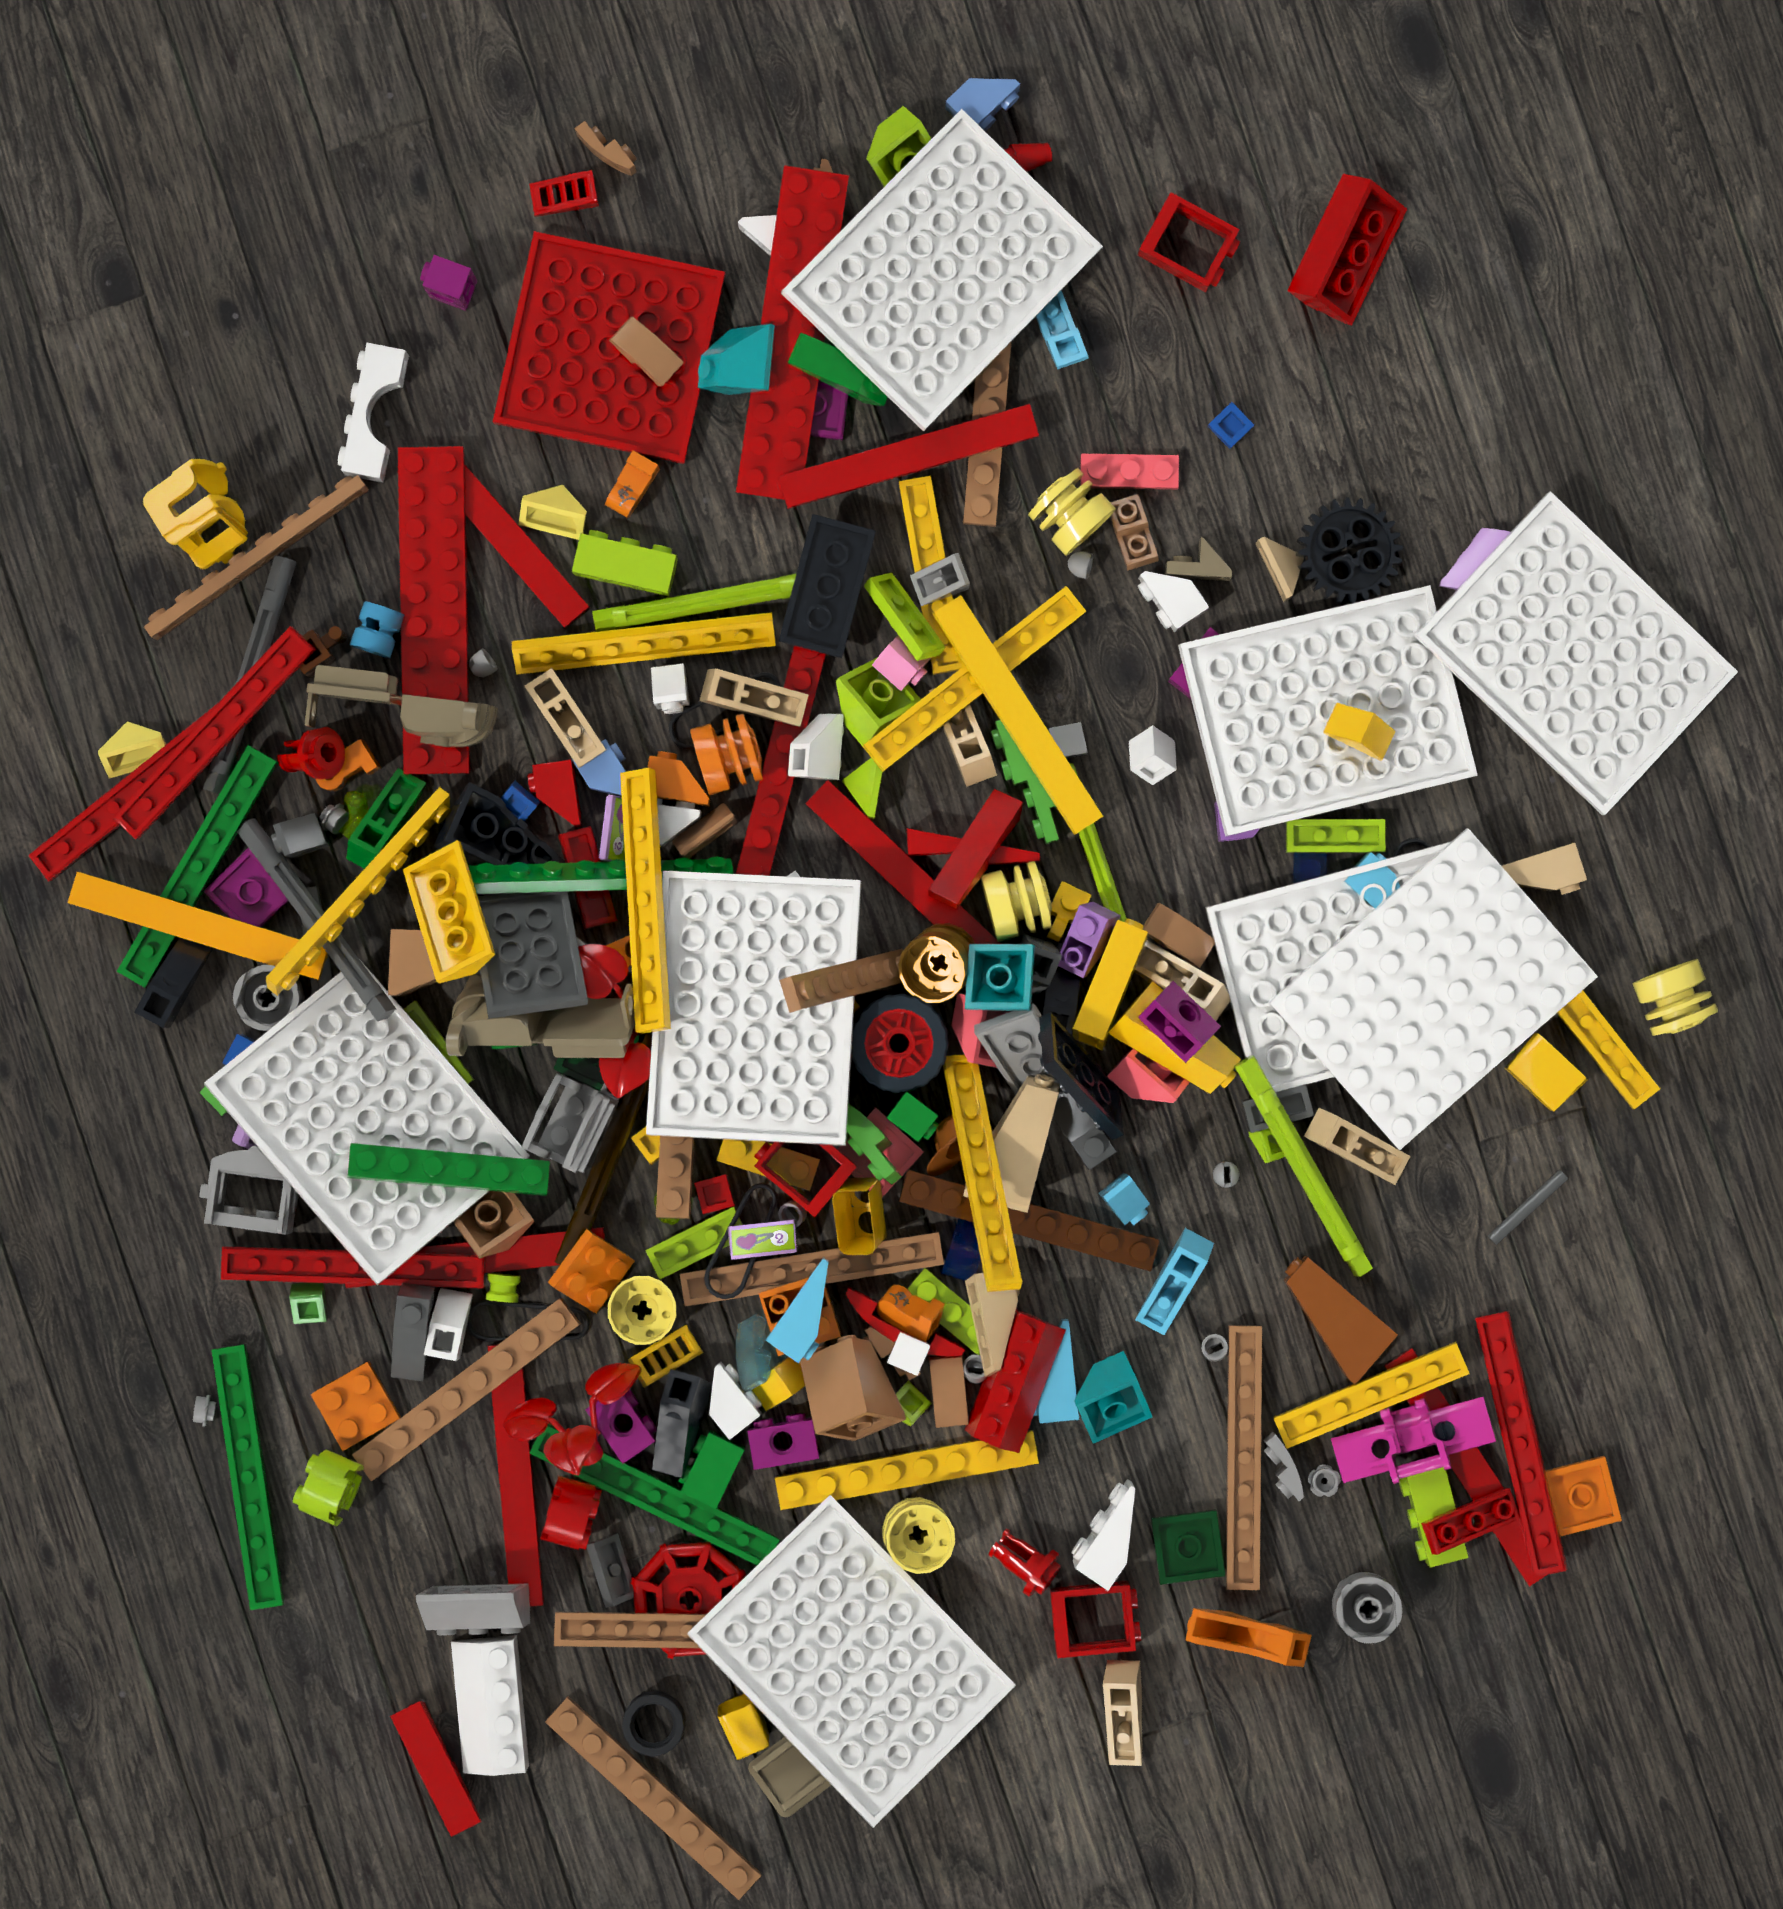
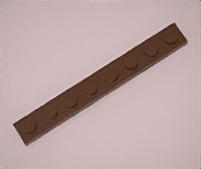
M907 1169L899 1202L973 1222L969 1197L963 1196L965 1185ZM1033 1204L1029 1205L1028 1213L1007 1208L1012 1233L1150 1272L1152 1270L1159 1239Z

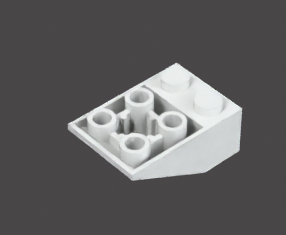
M1128 1479L1124 1485L1119 1482L1114 1487L1108 1497L1111 1504L1105 1512L1101 1509L1098 1511L1090 1524L1092 1532L1087 1539L1081 1537L1071 1552L1075 1569L1107 1591H1109L1127 1564L1135 1487Z

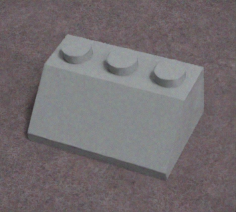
M529 1584L432 1586L416 1595V1602L426 1630H437V1635L456 1634V1629H469V1634L480 1635L489 1633L488 1629L501 1628L502 1634L520 1633L521 1628L530 1624Z

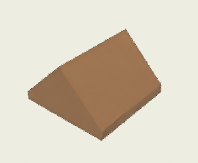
M489 1191L453 1223L480 1259L509 1250L533 1224L534 1219L515 1193Z

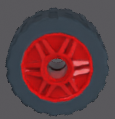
M906 994L886 995L869 1003L854 1022L851 1057L858 1072L865 1080L877 1088L894 1093L914 1091L925 1086L935 1078L944 1065L949 1045L947 1029L939 1013L929 1003L920 1000L918 997ZM895 1034L906 1036L909 1042L907 1050L902 1053L892 1051L889 1045L891 1037Z

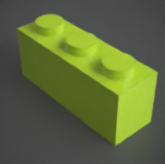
M589 530V535L580 533L572 573L575 576L670 596L678 561L677 555L671 554L672 548L653 544V548L648 549L640 547V541L621 537V541L617 542L609 540L608 534L595 530Z
M1444 1467L1400 1479L1399 1485L1403 1497L1409 1496L1411 1509H1407L1408 1520L1412 1529L1417 1528L1420 1539L1415 1541L1419 1560H1425L1426 1564L1431 1568L1468 1558L1465 1543L1438 1555L1432 1554L1421 1524L1456 1508Z

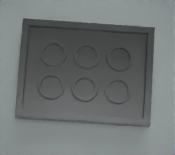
M567 891L500 893L478 896L495 955L480 969L488 1019L588 1005Z

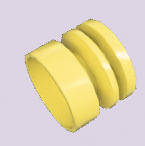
M1079 468L1064 477H1060L1040 495L1034 508L1028 514L1033 521L1045 513L1048 515L1039 526L1042 531L1055 523L1058 525L1059 529L1051 541L1065 556L1069 555L1089 538L1116 510L1102 493L1089 501L1084 497L1093 484L1090 480L1078 488L1074 486L1083 476Z
M1035 861L1026 863L1029 876L1026 879H1023L1019 865L1014 866L1013 869L1014 882L1008 883L1001 870L981 876L982 887L997 942L1018 937V921L1021 920L1025 921L1031 933L1036 932L1033 919L1036 916H1039L1044 930L1052 928V906L1044 877L1037 869Z
M1698 959L1673 966L1632 983L1640 1003L1656 1002L1657 1008L1645 1015L1646 1020L1662 1017V1022L1650 1027L1652 1036L1668 1033L1674 1034L1703 1023L1709 1016L1718 1012L1716 1004L1703 1007L1699 1005V1002L1712 996L1711 991L1694 992L1693 987L1706 979Z
M634 1276L622 1281L612 1292L608 1302V1319L612 1329L623 1340L635 1345L651 1344L661 1340L671 1330L676 1319V1301L671 1290L662 1281L650 1276ZM641 1301H646L647 1307L652 1309L651 1315H645L644 1320L637 1319L638 1314L633 1312V1306H639Z
M922 1497L906 1498L896 1503L885 1516L882 1526L883 1542L893 1561L903 1570L915 1574L931 1573L942 1567L951 1557L955 1545L954 1528L943 1509L933 1501ZM914 1526H919L921 1530H925V1532L921 1533V1539L919 1540L909 1536V1534L913 1533Z

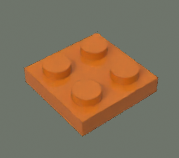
M586 1229L548 1283L556 1290L597 1314L635 1260Z
M370 1361L311 1394L342 1451L401 1418Z
M1605 1456L1545 1470L1560 1537L1622 1521Z

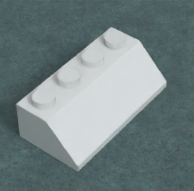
M517 1635L451 1641L463 1773L489 1776L526 1773L529 1767Z

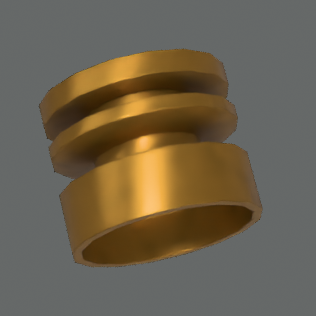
M950 923L935 924L926 928L902 951L898 966L899 977L905 989L913 996L927 1003H941L954 997L967 982L969 944H975L973 938L963 928ZM941 954L946 957L944 961L946 964L941 962Z

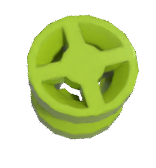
M488 1273V1281L491 1284L490 1290L486 1293V1300L518 1303L519 1295L516 1293V1287L520 1283L521 1276Z

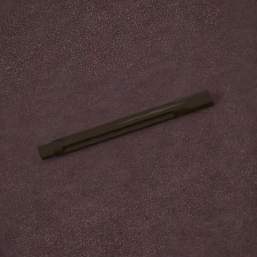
M646 1033L643 1044L650 1051L652 1048V1035ZM650 1077L641 1086L619 1099L617 1108L614 1111L554 1261L555 1263L561 1265L585 1230H592L648 1090Z

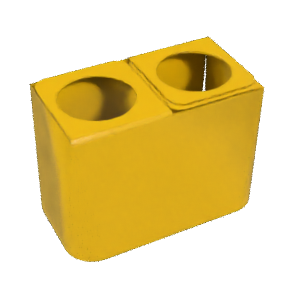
M1534 1033L1505 1067L1517 1081L1528 1089L1546 1108L1553 1112L1588 1080L1539 1033Z
M848 1178L832 1198L838 1247L845 1255H869L887 1237L881 1184L877 1178ZM871 1188L868 1193V1203L862 1202L856 1197L855 1191H868ZM864 1212L871 1213L873 1233H866L859 1226V1217Z
M745 1694L727 1700L718 1706L717 1717L737 1760L769 1747V1730L763 1713Z

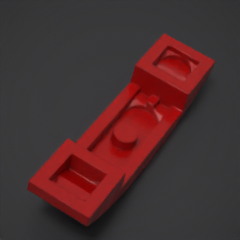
M848 1287L846 1296L858 1314L876 1331L893 1342H896L900 1332L907 1334L872 1314L878 1301ZM935 1332L927 1354L961 1356L965 1351V1347Z

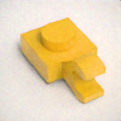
M1062 881L1051 903V915L1056 918L1047 937L1059 942L1067 924H1072L1079 905L1088 903L1091 894Z

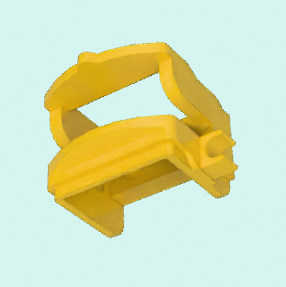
M190 459L173 471L170 477L147 492L143 498V505L165 540L172 545H178L188 553L198 568L207 569L220 561L227 564L235 556L233 554L234 550L248 539L246 537L248 532L245 528L243 511L236 501L224 496L228 492V480L225 475L227 468L224 463L216 464L205 459ZM197 483L210 493L180 515L173 507V505L189 495L196 488ZM220 519L230 526L208 543L201 536L203 531Z

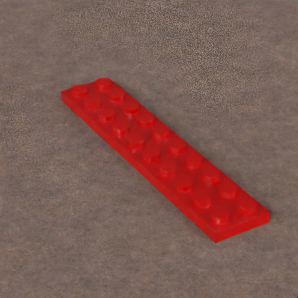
M784 165L761 325H775L769 390L750 392L736 493L785 500L778 476L806 468L819 379L788 364V361L800 333H804L822 342L825 341V336L781 292L841 231L849 175Z
M463 446L398 447L401 613L404 614L401 624L402 697L404 694L469 702L465 454ZM403 728L404 774H470V746L442 747L420 743L421 736L408 733Z

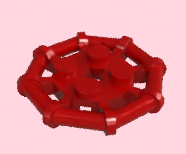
M708 1541L674 1545L663 1543L659 1545L660 1549L637 1576L631 1579L630 1584L633 1585L635 1613H648L647 1591L656 1593L657 1612L655 1613L708 1614L723 1599L722 1588L732 1585L733 1589L747 1574L744 1569L738 1568ZM699 1556L697 1566L677 1567L675 1558ZM708 1559L727 1576L717 1580L711 1572L704 1568ZM666 1562L670 1569L669 1574L665 1576L659 1585L651 1582L650 1579ZM686 1591H692L693 1596L699 1597V1602H695L692 1609H687L686 1603H681L680 1597H684ZM660 1648L668 1655L667 1658L670 1659L679 1656L706 1655L701 1648Z

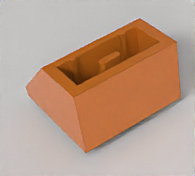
M808 1278L758 1293L770 1332H772ZM826 1285L819 1332L815 1339V1342L818 1344L841 1337L840 1327ZM776 1348L778 1356L784 1355L783 1352Z

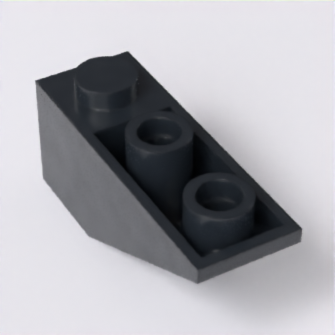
M179 938L150 982L134 1013L162 1028H171L213 947Z
M1052 941L1060 952L1063 943ZM1058 966L1050 986L1042 992L1039 1012L1042 1016L1051 1012L1072 1035L1081 977Z
M670 1369L660 1402L652 1470L684 1478L712 1389V1383L700 1377Z

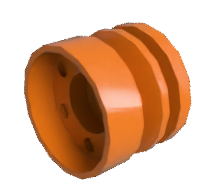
M743 713L736 715L739 730L734 732L731 730L728 718L723 719L724 735L717 736L711 723L690 729L709 795L729 790V774L734 772L741 784L746 785L744 769L751 768L755 782L763 780L761 774L763 760L754 730L746 721Z

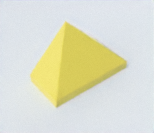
M559 485L524 495L521 502L518 525L579 540L580 533H584L587 511L564 485Z
M127 721L98 750V755L110 779L133 772L163 748L166 743L161 732Z

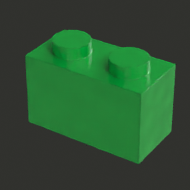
M907 1091L887 1116V1119L918 1142L922 1137L928 1140L939 1126L935 1121L938 1115Z
M712 1430L709 1431L707 1437L701 1434L693 1450V1453L698 1455L693 1467L687 1465L684 1478H680L678 1481L684 1484L681 1493L716 1509L745 1450V1446L731 1439L729 1440L727 1437Z

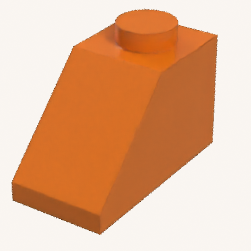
M658 751L657 757L649 756L648 768L654 769L656 774L657 798L690 802L710 807L711 800L681 760H676L677 754Z

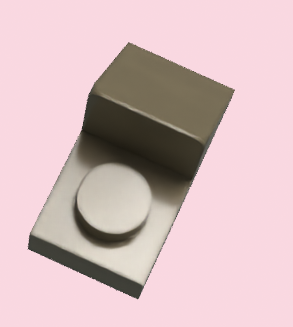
M1201 537L1198 546V562H1192V557L1173 556V561H1167L1165 564L1164 575L1183 579L1230 581L1232 570L1207 541Z

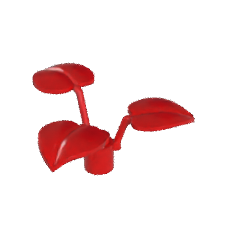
M586 944L578 946L587 997L602 999L607 997L612 989H614L619 998H622L624 992L618 983L627 977L629 971L624 957L615 949L605 945ZM635 1027L629 1042L625 1045L626 1054L623 1058H599L602 1079L608 1090L618 1099L641 1086L650 1077L651 1051L643 1043H634L637 1034H642L635 1032Z
M614 1363L599 1368L589 1377L585 1389L592 1396L589 1400L591 1426L579 1425L565 1430L556 1419L551 1418L557 1411L556 1404L547 1398H534L515 1407L504 1420L503 1427L512 1439L528 1441L541 1435L546 1430L548 1424L554 1426L559 1433L552 1435L544 1445V1454L548 1461L557 1468L579 1476L583 1465H593L603 1456V1449L598 1442L600 1431L597 1425V1402L608 1405L619 1400L633 1386L642 1369L636 1364Z

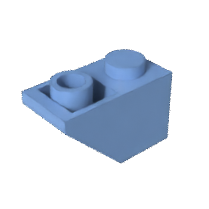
M969 78L946 100L945 109L953 117L961 109L964 110L986 131L996 121L993 116L1002 108L1007 111L1019 99L1017 93L1020 89V83L1016 79Z
M605 739L601 741L606 748L605 752L581 768H578L577 765L576 767L591 790L622 797L620 773L626 772L621 762L626 758L616 742L610 745Z

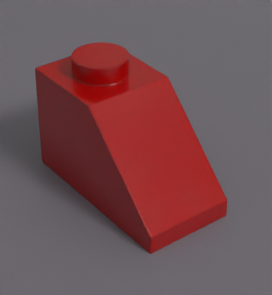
M572 760L532 765L533 773L528 774L530 793L536 792V797L575 827H582L574 762Z

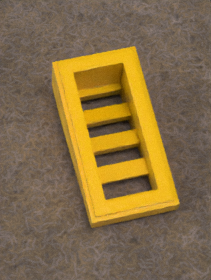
M686 1324L628 1359L629 1364H636L641 1367L642 1370L638 1379L645 1388L669 1374L670 1369H677L702 1354L703 1351ZM679 1336L690 1352L686 1356L675 1340ZM669 1343L678 1358L677 1361L673 1362L664 1345ZM656 1350L667 1366L664 1369H661L653 1355V1352ZM644 1357H646L655 1373L652 1376L649 1375L641 1361Z

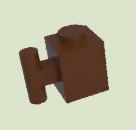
M333 626L322 637L313 629L302 635L316 650L299 667L304 675L311 678L315 675V669L318 665L328 666L334 662L336 658L330 649L339 643H344L347 639V634L339 627Z

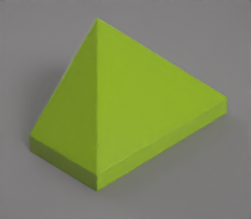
M872 758L849 774L842 782L866 816L870 819H875L883 772Z

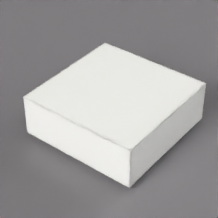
M900 1332L887 1363L917 1376L931 1345Z

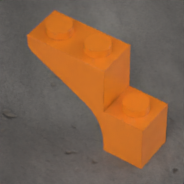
M1193 1608L1192 1615L1187 1624L1186 1641L1249 1654L1286 1666L1304 1667L1312 1635L1282 1624L1264 1623L1230 1611Z

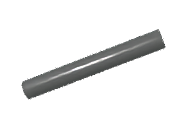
M1558 1170L1487 1237L1495 1245L1501 1242L1568 1180L1567 1176L1561 1170Z

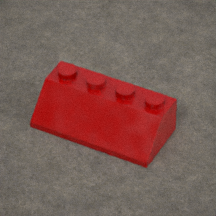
M1342 174L1287 291L1305 305L1352 326L1407 208L1372 179Z
M1016 1309L1001 1370L992 1376H987L982 1382L968 1419V1425L965 1426L964 1430L971 1436L999 1449L1020 1453L1066 1329Z

